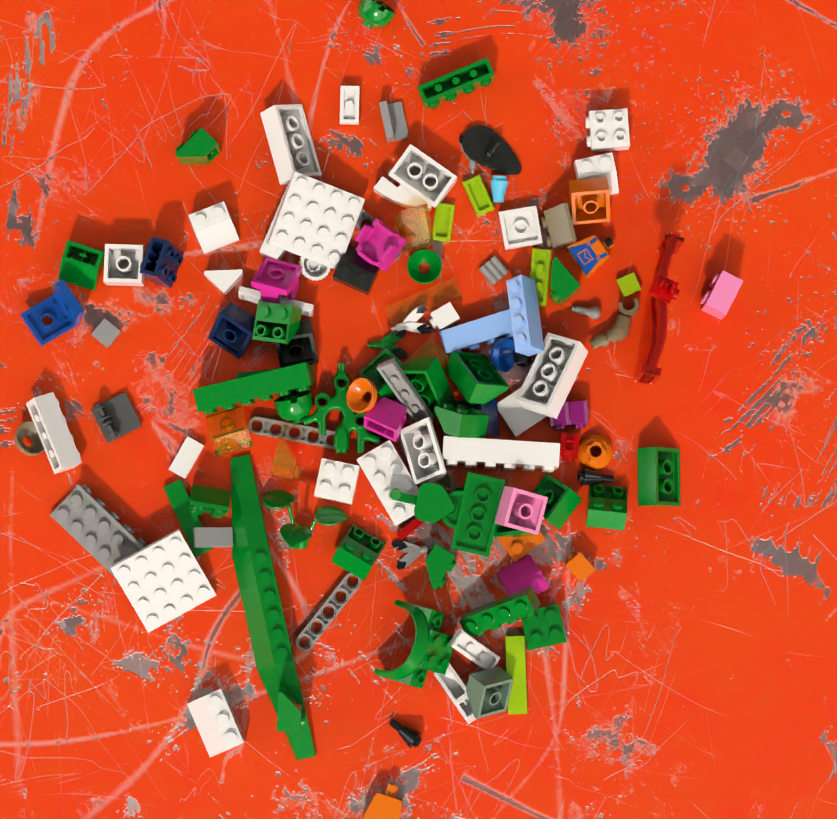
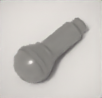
M572 306V312L588 315L592 319H598L601 315V310L597 306L590 308Z

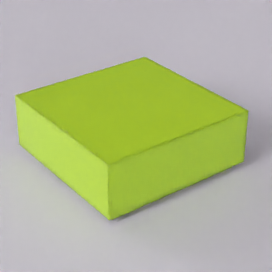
M634 272L616 279L623 298L642 290Z

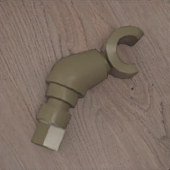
M636 297L633 299L635 306L632 310H625L623 303H618L621 315H618L614 325L611 326V329L607 330L606 334L602 333L589 340L593 349L600 346L604 348L611 341L612 343L616 341L621 342L629 335L631 318L635 317L639 312V301Z

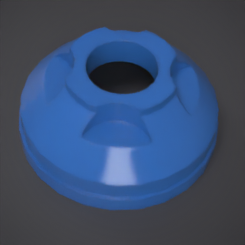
M501 338L490 348L489 356L496 370L500 372H509L514 365L512 360L515 352L513 339Z

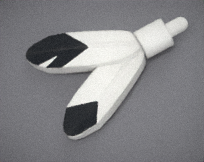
M417 306L408 314L403 322L395 324L391 331L397 330L398 332L405 329L421 334L432 332V328L428 324L416 322L425 313L426 306Z

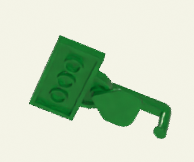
M467 472L463 491H454L447 494L441 485L424 483L419 487L417 496L401 493L399 489L394 488L389 492L388 497L391 500L415 505L414 515L420 521L435 523L442 519L448 527L453 528L454 534L451 549L489 557L496 527L494 522L506 480Z

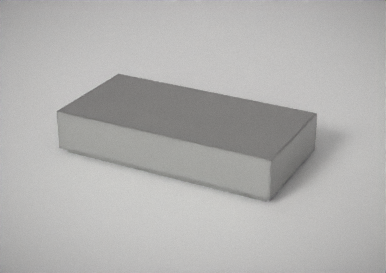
M232 527L193 528L194 548L233 547Z

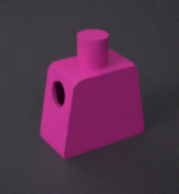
M383 397L364 415V428L396 442L407 418V408L401 404L397 397L394 400Z

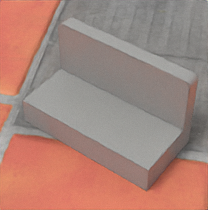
M387 101L379 102L387 143L408 139L409 134L402 102L387 104Z

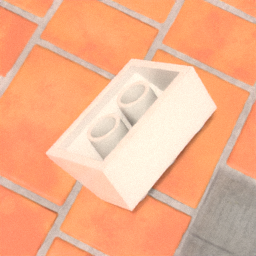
M411 144L388 174L434 208L447 196L457 182L456 175Z
M431 417L403 428L400 436L414 484L422 485L443 479L447 471Z
M223 688L187 704L209 757H213L246 742Z

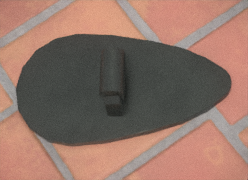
M481 125L471 127L465 132L462 138V147L470 159L502 174H520L521 165L516 154L496 132Z

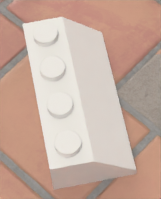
M302 104L273 105L261 112L262 122L280 185L288 184L294 171L311 178L322 176Z

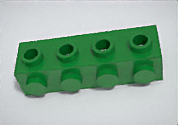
M485 58L417 86V92L424 109H434L445 100L450 102L455 100L457 95L462 93L467 95L474 92V88L491 85L495 74L488 58Z
M529 587L467 611L460 618L459 622L464 632L470 636L478 637L484 634L486 630H497L504 623L513 624L520 617L528 618L533 616L541 603L533 587Z

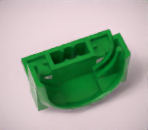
M396 600L394 605L407 610L414 620V645L410 655L400 667L391 671L375 668L374 674L422 689L428 670L443 675L446 674L453 647L448 643L453 636L439 632L444 613Z

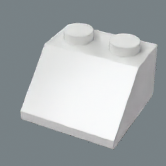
M612 152L575 160L574 169L577 180L607 177L610 195L619 193L617 171Z
M224 201L188 215L204 254L239 241Z

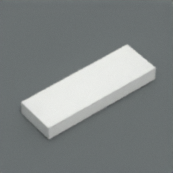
M460 628L448 643L484 670L494 668L501 659Z

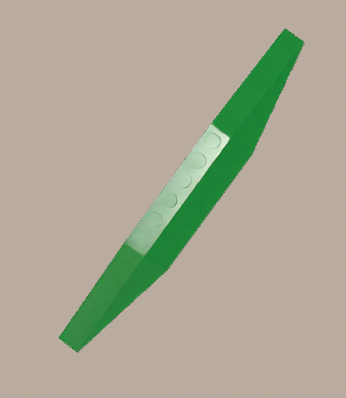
M250 454L231 458L232 557L257 670L276 714L280 683L286 685L302 703V710H306ZM306 712L305 726H301L300 732H285L297 760L316 756Z

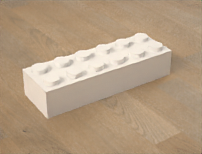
M444 436L442 458L446 462V466H457V463H463L465 467L476 468L477 464L484 465V468L496 469V466H503L505 470H515L516 467H523V471H534L535 468H542V472L550 473L559 467L560 443L458 438L453 436Z

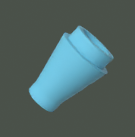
M492 175L490 185L493 202L504 203L509 182L507 181V176Z

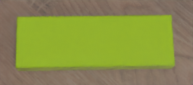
M532 248L530 278L535 280L538 306L546 307L551 250Z

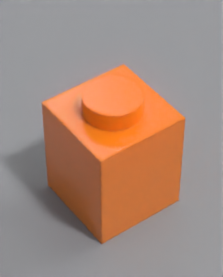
M573 552L566 558L568 563L565 566L579 582H582L596 570L581 552L578 554Z

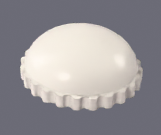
M300 257L299 265L302 266V275L307 277V279L312 281L322 280L330 272V267Z

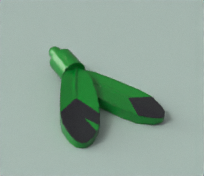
M396 330L381 341L368 343L367 347H372V349L381 348L382 350L388 348L397 358H406L407 353L402 348L393 345L404 337L406 331L401 330L397 332Z

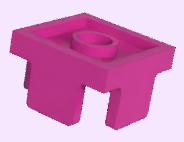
M376 218L371 226L365 224L355 238L359 242L355 250L368 263L376 265L381 270L387 272L408 240Z
M266 257L253 277L251 286L261 291L262 301L279 304L280 294L288 295V299L293 300L299 290L298 278L302 273V266Z

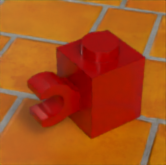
M656 274L647 295L669 304L672 299L676 300L680 289H677L679 283Z
M560 433L559 457L562 458L561 461L573 462V459L578 458L580 435Z

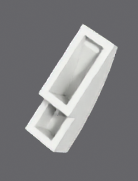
M383 176L373 188L375 193L396 205L418 211L430 212L432 210V206L409 189L401 184L397 188Z
M449 663L445 675L434 672L433 674L468 725L475 721L476 718L473 715L466 692L467 687Z

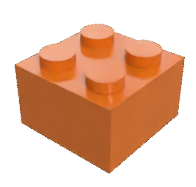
M607 177L569 180V209L573 225L610 222V189Z

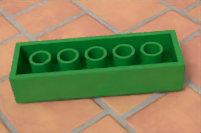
M304 362L193 389L198 412L209 415L217 413L218 408L230 410L236 408V404L241 403V406L254 404L256 399H260L263 402L273 399V395L277 394L279 397L292 395L291 391L297 390L299 393L311 390L310 386H314L310 365Z

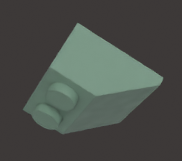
M500 666L469 674L466 692L476 719L507 711L514 678Z

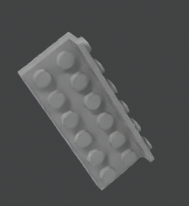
M77 484L76 488L50 516L115 577L110 566L143 549L148 544L141 537L137 539L132 535L134 531L127 524L123 526L118 521L120 517L115 512L111 511L109 513L104 508L106 504L99 497L95 499L91 495L92 490L85 484L83 486Z

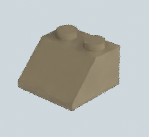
M567 202L543 212L541 223L542 227L547 229L548 235L545 236L547 246H551L552 251L567 248L576 242V235Z

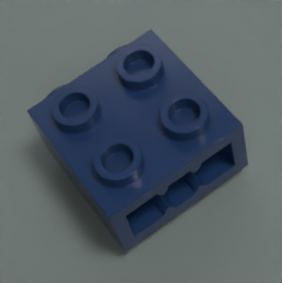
M151 237L146 247L144 260L140 265V273L155 285L172 288L173 283L177 279V271L183 261L184 253L168 240Z

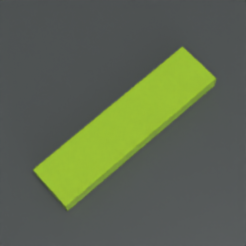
M505 636L506 672L514 678L508 702V714H527L525 636Z

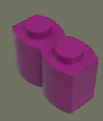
M587 400L564 402L557 419L550 417V427H554L555 431L566 430V426H574V429H584L585 425H589Z

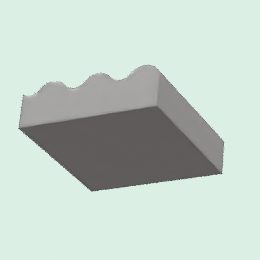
M496 256L479 268V271L492 286L509 273Z
M104 318L91 335L109 348L121 334V331Z

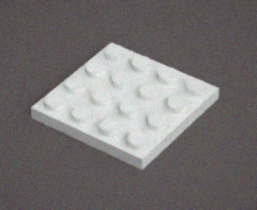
M294 171L267 244L336 270L340 259L346 253L365 199Z
M179 529L110 566L148 633L216 596L213 587Z

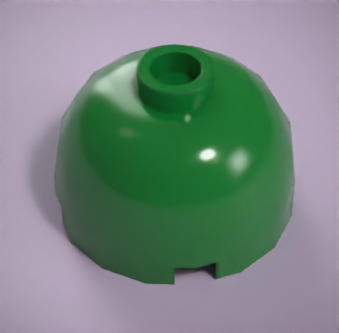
M360 0L358 5V14L363 19L362 24L370 29L373 26L377 28L387 26L396 14L390 6L378 0Z
M310 391L295 392L294 395L276 398L274 406L277 414L286 421H292L293 424L303 422L302 418L309 415L313 406Z

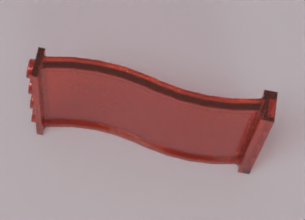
M669 233V235L665 234L657 248V252H661V257L657 264L654 278L656 274L667 278L671 257L676 255L685 239L680 237V234ZM651 297V346L646 364L642 365L636 372L634 382L653 385L661 376L662 368H658L657 364L666 339L668 308L667 303Z

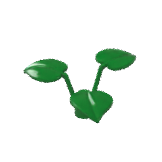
M272 490L262 495V502L268 508H288L291 523L283 525L280 528V534L291 549H305L308 547V541L313 536V528L316 522L319 521L321 525L330 526L341 523L349 518L348 514L336 507L324 506L315 511L316 518H314L310 528L304 525H295L290 505L295 501V498L291 493L284 490Z

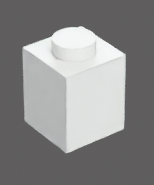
M450 302L430 313L431 319L429 322L434 330L437 328L439 331L445 330L460 321Z

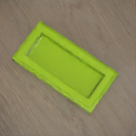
M480 174L462 182L477 217L495 210Z
M439 203L435 207L432 241L450 243L455 204Z

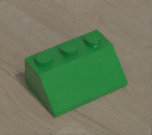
M452 352L445 371L468 403L473 405L486 404L508 390V384L485 354Z
M420 356L400 366L434 416H437L434 410L435 406H443V403L454 405L457 402L437 356Z
M665 447L637 448L638 506H681L680 449Z

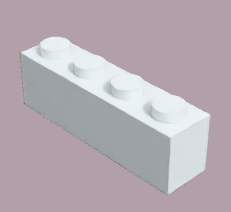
M54 392L34 397L27 402L26 405L54 474L73 469L81 464V455L76 449L73 435L67 427L66 418L61 412L59 401L55 397Z

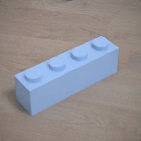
M524 275L506 280L515 352L530 357L545 351L535 280Z
M510 309L439 331L446 356L451 355L453 351L461 352L465 349H469V351L479 349L480 345L484 343L492 345L503 337L513 338Z

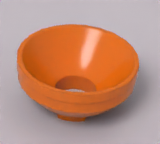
M358 378L349 385L346 400L348 407L353 412L366 413L374 407L377 401V389L372 381ZM370 392L371 399L369 402H366L365 396Z
M590 435L580 442L578 459L583 466L588 469L598 470L610 462L612 447L607 439L599 435ZM592 446L600 447L601 455L593 457L590 454V448Z

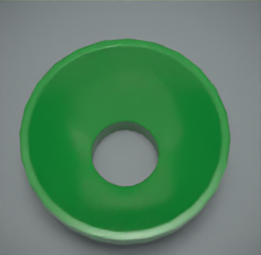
M423 249L416 251L410 256L407 270L409 276L415 282L429 284L440 276L442 263L436 253ZM423 263L430 266V271L427 274H422L419 271V266Z

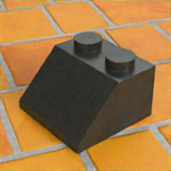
M349 245L346 253L343 254L333 275V280L369 295L380 268L368 263L357 254L356 248Z
M311 319L300 321V327L289 344L275 343L280 368L304 362L309 364L318 363Z

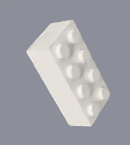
M548 333L543 342L545 351L537 354L516 400L526 410L557 419L588 351L580 341Z
M390 440L356 459L396 527L415 516V505L391 500L388 497L389 492L394 488L399 489L401 493L417 496L419 490Z

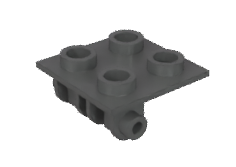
M125 392L104 403H98L91 409L107 443L142 426Z

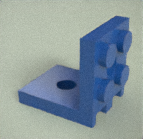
M61 280L56 283L52 296L21 313L20 317L40 347H43L80 325L84 309L65 281ZM42 318H51L52 324L44 325Z

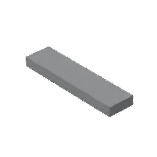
M394 358L377 365V370L401 404L406 406L408 414L415 423L427 417H431L432 421L434 420L435 416Z

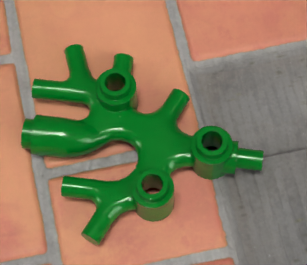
M338 363V373H335L333 383L336 389L335 394L332 397L325 393L318 394L314 401L315 412L302 418L304 425L317 422L318 435H326L327 414L331 410H340L343 414V420L338 425L334 434V450H336V454H347V450H349V433L352 430L357 433V454H364L365 441L378 444L381 437L368 432L364 428V423L362 425L357 423L358 419L364 421L365 413L353 412L348 407L346 400L349 386L348 373H345V363ZM343 381L345 385L339 386L338 382ZM324 400L326 404L320 405L319 401Z

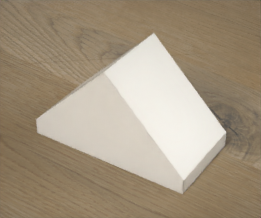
M242 269L204 271V275L226 296L244 277V272Z

